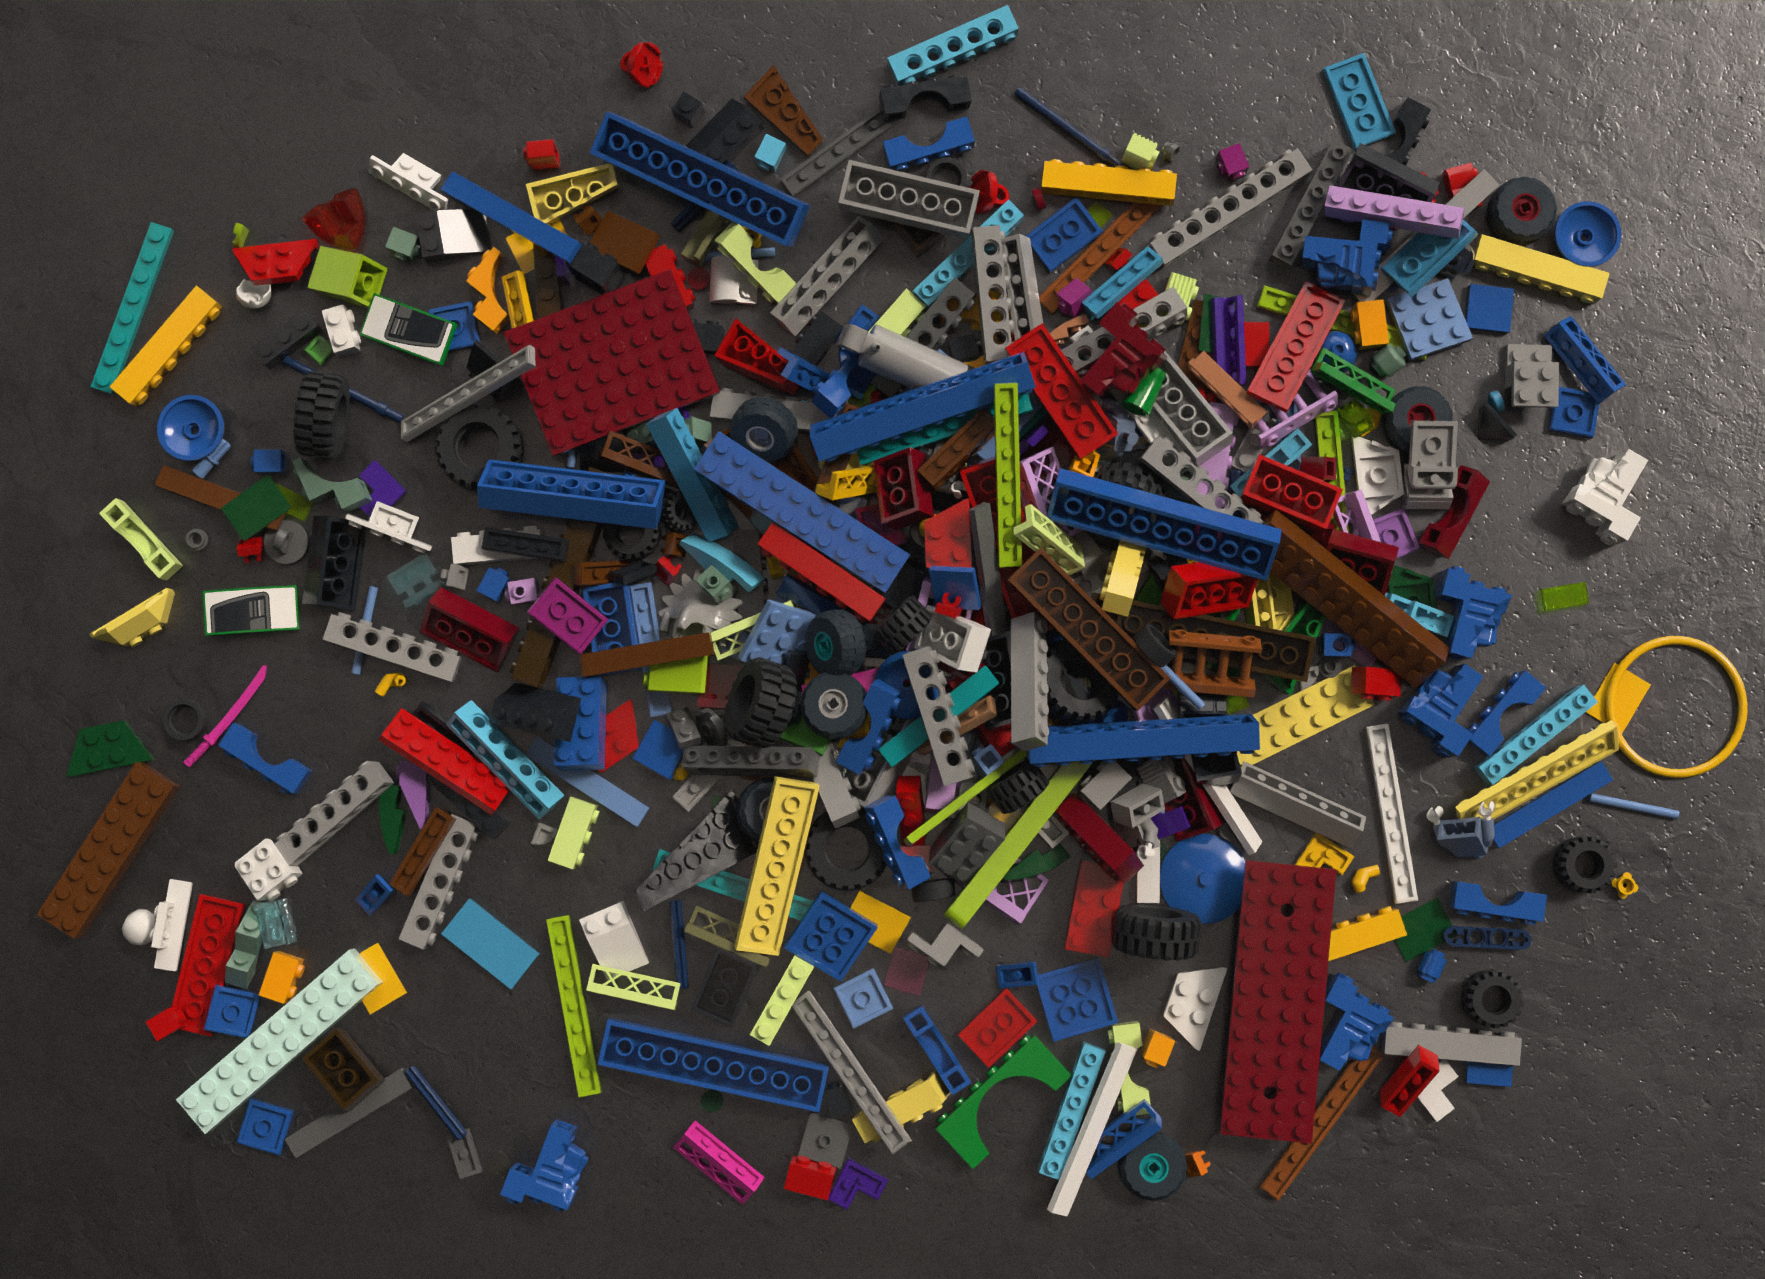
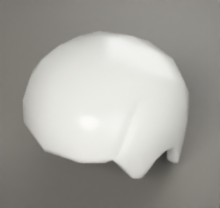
M243 279L236 289L238 301L244 307L250 309L264 307L271 297V284L254 286L251 281Z
M143 909L131 912L122 926L124 938L132 945L143 946L150 943V933L152 928H155L156 923L154 914Z

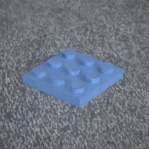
M1448 278L1423 286L1412 298L1405 292L1387 298L1385 301L1409 361L1469 342L1473 339Z
M768 599L738 655L739 659L748 663L751 659L761 657L784 665L788 650H806L805 634L809 623L816 614Z

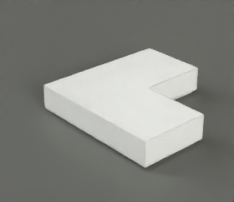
M1445 1059L1438 1061L1439 1073L1417 1097L1436 1122L1455 1109L1441 1090L1459 1076Z

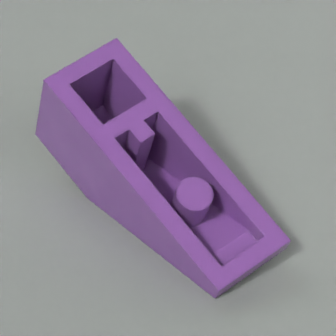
M400 761V765H397L396 778L399 779V784L419 828L422 829L429 818L430 783L426 778L430 774L410 761Z

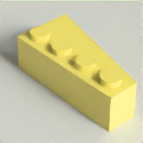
M607 163L528 183L526 187L534 217L550 225L577 211L584 205H588L619 188V183L614 165Z
M1120 540L1117 551L1112 550L1099 599L1103 600V610L1128 617L1146 547Z
M935 1070L926 1081L923 1082L922 1079L915 1081L906 1088L907 1091L899 1090L889 1096L885 1102L904 1127V1123L908 1121L914 1123L924 1117L922 1114L929 1110L931 1113H934L943 1107L942 1103L951 1092L938 1071ZM861 1111L856 1114L852 1121L864 1143L871 1140L875 1143L881 1140V1137L864 1112Z

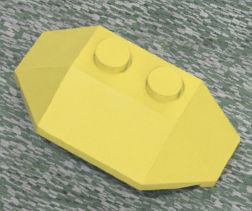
M1269 573L1267 581L1257 580L1249 607L1245 608L1247 623L1283 631L1294 615L1291 589L1272 573Z
M163 589L89 635L94 639L128 647H135L143 642L142 638L149 634L153 636L162 631L161 627L167 624L175 595L173 589Z

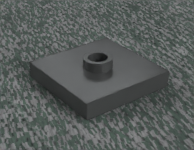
M811 1111L798 1156H806L810 1160L817 1162H828L834 1167L841 1168L854 1124Z

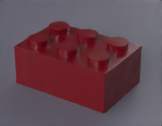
M908 447L873 461L881 524L898 530L934 516L930 484L918 472V469L926 462L925 453Z
M1333 529L1327 550L1385 596L1399 547Z

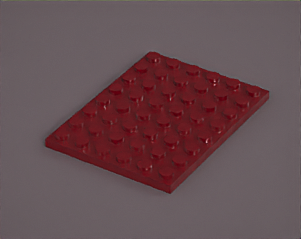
M671 269L504 332L512 355L528 345L535 348V367L521 374V377L553 457L608 436L609 431L618 433L675 408L680 409L720 393Z

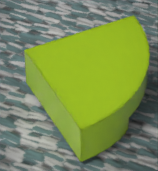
M237 222L233 229V233L236 234L235 240L232 241L234 248L243 247L249 229Z

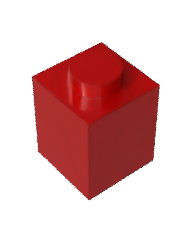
M176 1006L170 1007L146 1021L156 1041L163 1040L187 1026L183 1011L180 1008L177 1009Z

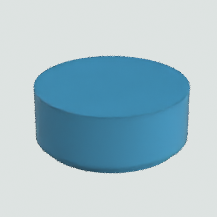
M1497 390L1488 393L1487 399L1491 407L1497 413L1503 412L1505 405L1501 394Z

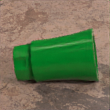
M1157 368L1155 371L1151 369L1146 379L1140 382L1134 394L1129 393L1121 402L1122 406L1139 417L1149 418L1166 373L1160 368Z

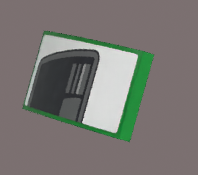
M374 293L359 335L443 366L458 324Z
M297 585L202 591L205 636L299 630Z

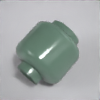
M1391 344L1385 345L1373 355L1374 362H1372V366L1380 376L1391 377L1405 366L1404 357L1406 354L1398 345L1396 347Z

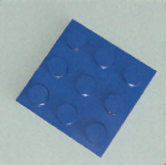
M820 891L784 944V948L841 982L878 926L848 906Z
M1099 957L1038 974L1039 984L1037 988L1053 1042L1118 1023Z

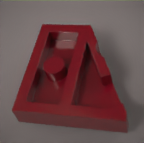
M879 503L855 509L860 523L894 545L909 542L906 535L900 529L896 530L881 524Z

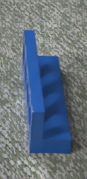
M1572 316L1557 323L1544 335L1598 404L1604 402L1613 393L1626 385Z
M782 347L777 351L778 354L789 361L781 373L786 379L812 392L820 382L825 384L828 381L826 378L830 373Z
M1145 1099L1104 1128L1096 1147L1097 1154L1092 1157L1086 1174L1091 1179L1162 1129V1118ZM1142 1108H1145L1151 1115L1146 1119H1136V1113ZM1132 1123L1130 1131H1118L1120 1124ZM1105 1135L1115 1136L1114 1142L1110 1145L1101 1144V1138Z

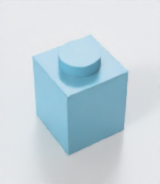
M766 134L754 156L757 166L764 171L769 172V170L775 172L787 149L786 143Z

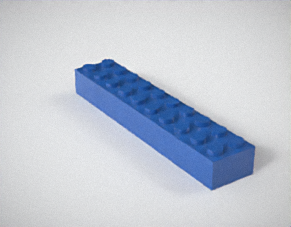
M606 111L590 150L591 154L785 246L793 247L811 206L616 113Z
M1021 352L811 424L810 438L818 460L829 462L835 460L838 457L837 455L843 453L847 455L859 451L860 447L866 445L873 447L880 444L881 440L887 438L889 440L897 439L904 432H917L922 430L923 426L931 423L932 425L941 424L945 421V418L951 416L958 418L966 415L969 410L985 409L989 406V403L994 402L993 383L1016 382L1018 383L1019 395H1026L1032 392V389L1036 388L1025 353Z
M718 431L694 468L696 473L883 594L886 593L910 556L907 552L720 431Z
M1060 468L1047 518L1053 522L1265 581L1268 579L1282 529Z
M1252 714L1048 726V745L1027 750L1026 755L1030 764H1034L1036 767H1043L1052 762H1057V765L1071 764L1070 761L1091 764L1093 760H1102L1103 762L1110 763L1116 762L1118 758H1125L1126 761H1137L1139 757L1158 760L1162 759V756L1171 755L1172 758H1184L1185 754L1205 757L1208 756V753H1217V755L1225 756L1230 755L1234 751H1240L1241 754H1252L1254 750H1260L1259 722Z
M611 1017L606 1023L598 1065L815 1112L820 1111L829 1064Z

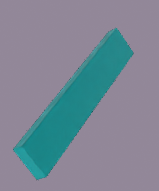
M986 665L950 693L954 706L951 707L953 716L957 715L959 717L1000 684ZM942 709L936 710L934 714L938 722H942L946 716ZM922 715L878 749L891 767H895L929 740Z

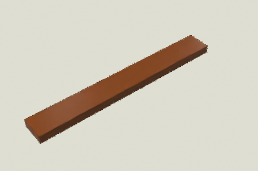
M1134 202L1039 296L1040 305L1052 316L1059 309L1057 293L1075 278L1085 283L1163 205Z
M1372 1046L1368 1060L1361 1062L1350 1060L1315 1108L1312 1144L1291 1142L1259 1185L1261 1189L1277 1201L1280 1200L1384 1056L1381 1052Z

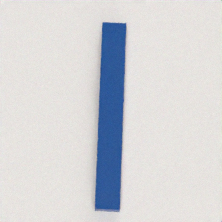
M453 171L440 189L445 194L569 264L582 246L577 240Z

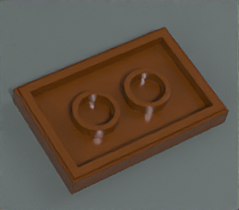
M607 210L590 243L598 247V251L605 256L608 253L618 260L617 263L620 266L640 274L661 236L652 230Z

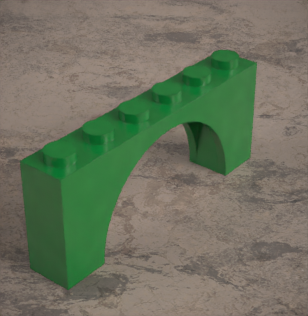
M1034 1034L1024 1036L1018 1042L1020 1047L1014 1052L1012 1050L1007 1052L1002 1057L1004 1061L998 1067L995 1065L991 1067L985 1074L987 1076L985 1080L981 1083L979 1081L974 1083L970 1087L969 1091L971 1093L967 1097L963 1098L961 1096L952 1105L954 1109L949 1114L944 1112L936 1120L938 1123L935 1126L936 1130L972 1169L989 1155V1150L985 1147L978 1134L976 1119L978 1107L983 1096L994 1084L1013 1076H1029L1045 1082L1056 1091L1072 1076Z

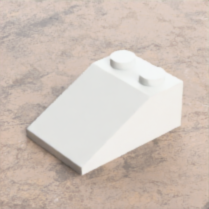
M927 605L926 609L933 616L930 623L917 636L914 648L921 649L931 646L932 650L936 649L940 661L958 670L977 672L991 629L961 616L955 619L934 612L936 607Z
M624 901L579 919L600 966L629 972L649 963ZM603 971L607 981L610 980L607 973ZM610 973V975L612 976V978L615 977L616 975H618V974Z

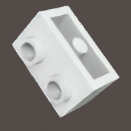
M343 304L322 310L333 352L338 357L360 352L359 343H361L358 331L354 330L353 323L355 319L352 310H349Z

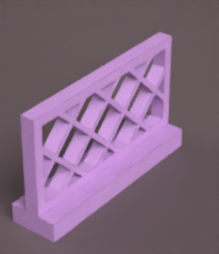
M1049 447L1020 461V501L1025 518V506L1029 504L1033 505L1047 517L1045 505L1050 507L1051 501L1047 500L1049 490L1053 492L1055 488L1051 485L1052 478L1054 476L1057 479L1061 468L1054 447ZM1047 454L1050 459L1049 467L1043 464ZM1030 462L1036 465L1034 474L1032 472ZM1041 470L1047 472L1046 481L1039 478ZM1038 484H1040L1041 486L1044 487V488H1043V492H1042V496H1041L1040 491H1039V489H1038V486H1037ZM1053 522L1069 536L1083 531L1075 527L1070 530L1064 524Z
M1017 859L1014 864L1018 865L1021 860ZM947 873L944 874L948 878H953L954 882L960 885L961 887H966V884L962 883L961 881L955 879ZM1043 875L1037 876L1036 878L1041 881V884L1035 890H1028L1027 880H1023L1025 891L1013 893L1010 882L1008 883L1010 894L1000 895L995 887L984 903L1016 925H1019L1049 880ZM1029 893H1034V895L1030 899ZM1026 894L1028 904L1022 910L1016 906L1014 896Z

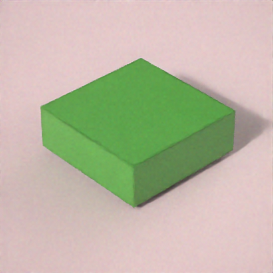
M319 334L304 350L321 366L334 353L332 345Z

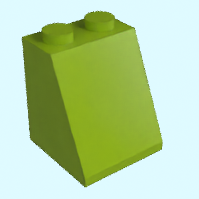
M320 246L307 288L324 296L369 308L373 294L380 295L388 268L362 254Z
M708 656L647 666V673H643L642 686H646V692L700 696L705 693Z

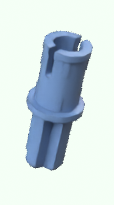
M222 439L217 449L209 456L203 458L192 471L204 479L215 465H219L218 461L230 449V444Z

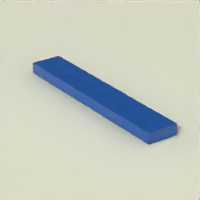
M1603 762L1595 763L1494 824L1495 836L1493 839L1496 847L1501 848L1613 781Z

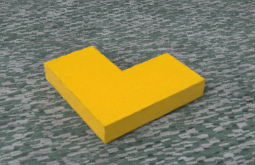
M1315 832L1294 865L1321 868L1324 863L1331 869H1337V873L1343 875L1354 856L1325 836Z

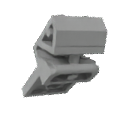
M1411 420L1409 463H1404L1402 508H1450L1453 500L1452 489L1457 486L1458 467H1455L1457 421Z

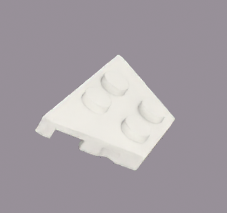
M1352 434L1351 442L1357 490L1362 489L1372 515L1404 494L1399 450L1383 446L1381 443L1373 440L1359 437L1360 435Z
M1224 967L1177 973L1163 1016L1198 1051L1201 1049L1227 968Z

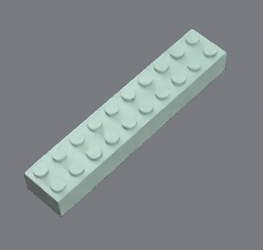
M355 948L348 950L176 1099L177 1102L204 1134L213 1131L381 985L383 981Z

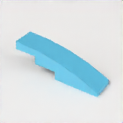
M1297 428L1266 454L1265 457L1288 466L1312 444ZM1252 467L1230 485L1239 497Z
M696 533L691 534L679 543L705 569L710 565L714 566L730 582L736 580L747 592L761 585L765 579L736 554L714 541L708 542L705 537Z
M1392 593L1385 594L1389 600L1429 632L1448 637L1454 619L1453 615Z

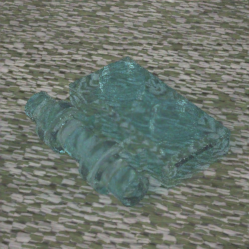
M426 553L387 575L399 596L405 592L409 595V598L403 601L406 608L414 604L417 606L422 603V599L431 594L434 595L440 587L445 586L441 578L435 582L430 578L438 572ZM424 581L427 587L416 593L413 587Z
M287 898L278 900L280 909H278L276 900L254 905L264 949L285 945V935L288 944L297 942L295 935L297 929L296 926H293L291 913L293 912L291 906L288 905ZM280 916H282V920H283V924H284V929H283V927H282V922H281Z

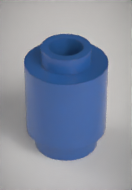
M1433 948L1431 952L1426 951L1418 968V976L1435 983L1436 979L1440 978L1447 962L1443 958L1445 954Z

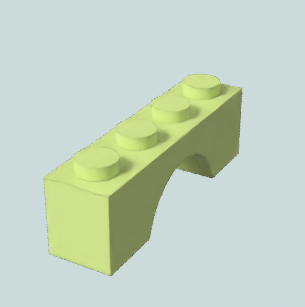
M732 221L714 240L719 245L717 250L724 257L727 258L729 256L734 261L732 265L740 273L744 271L749 276L747 280L755 288L759 286L763 291L762 296L769 303L775 302L778 304L796 285L792 278L782 269L776 267L768 271H760L756 268L751 258V246L754 239L740 224Z
M115 498L99 513L115 531L133 545L144 559V563L158 578L167 581L183 566L124 501Z
M797 955L793 957L750 1033L751 1036L770 1046L813 970L814 965Z
M1132 1021L1111 1025V1030H1108L1109 1044H1113L1114 1048L1117 1042L1133 1046L1136 1049L1143 1046L1140 1023ZM1128 1073L1120 1090V1098H1117L1118 1111H1122V1114L1143 1099L1150 1104L1147 1088L1132 1082ZM1145 1108L1136 1113V1115L1149 1114Z

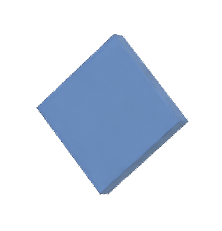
M874 968L833 988L853 1029L893 1009Z

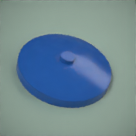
M1199 834L1180 840L1168 850L1160 866V890L1169 907L1187 910L1198 915L1201 924L1224 920L1241 906L1245 859L1231 842L1216 835Z

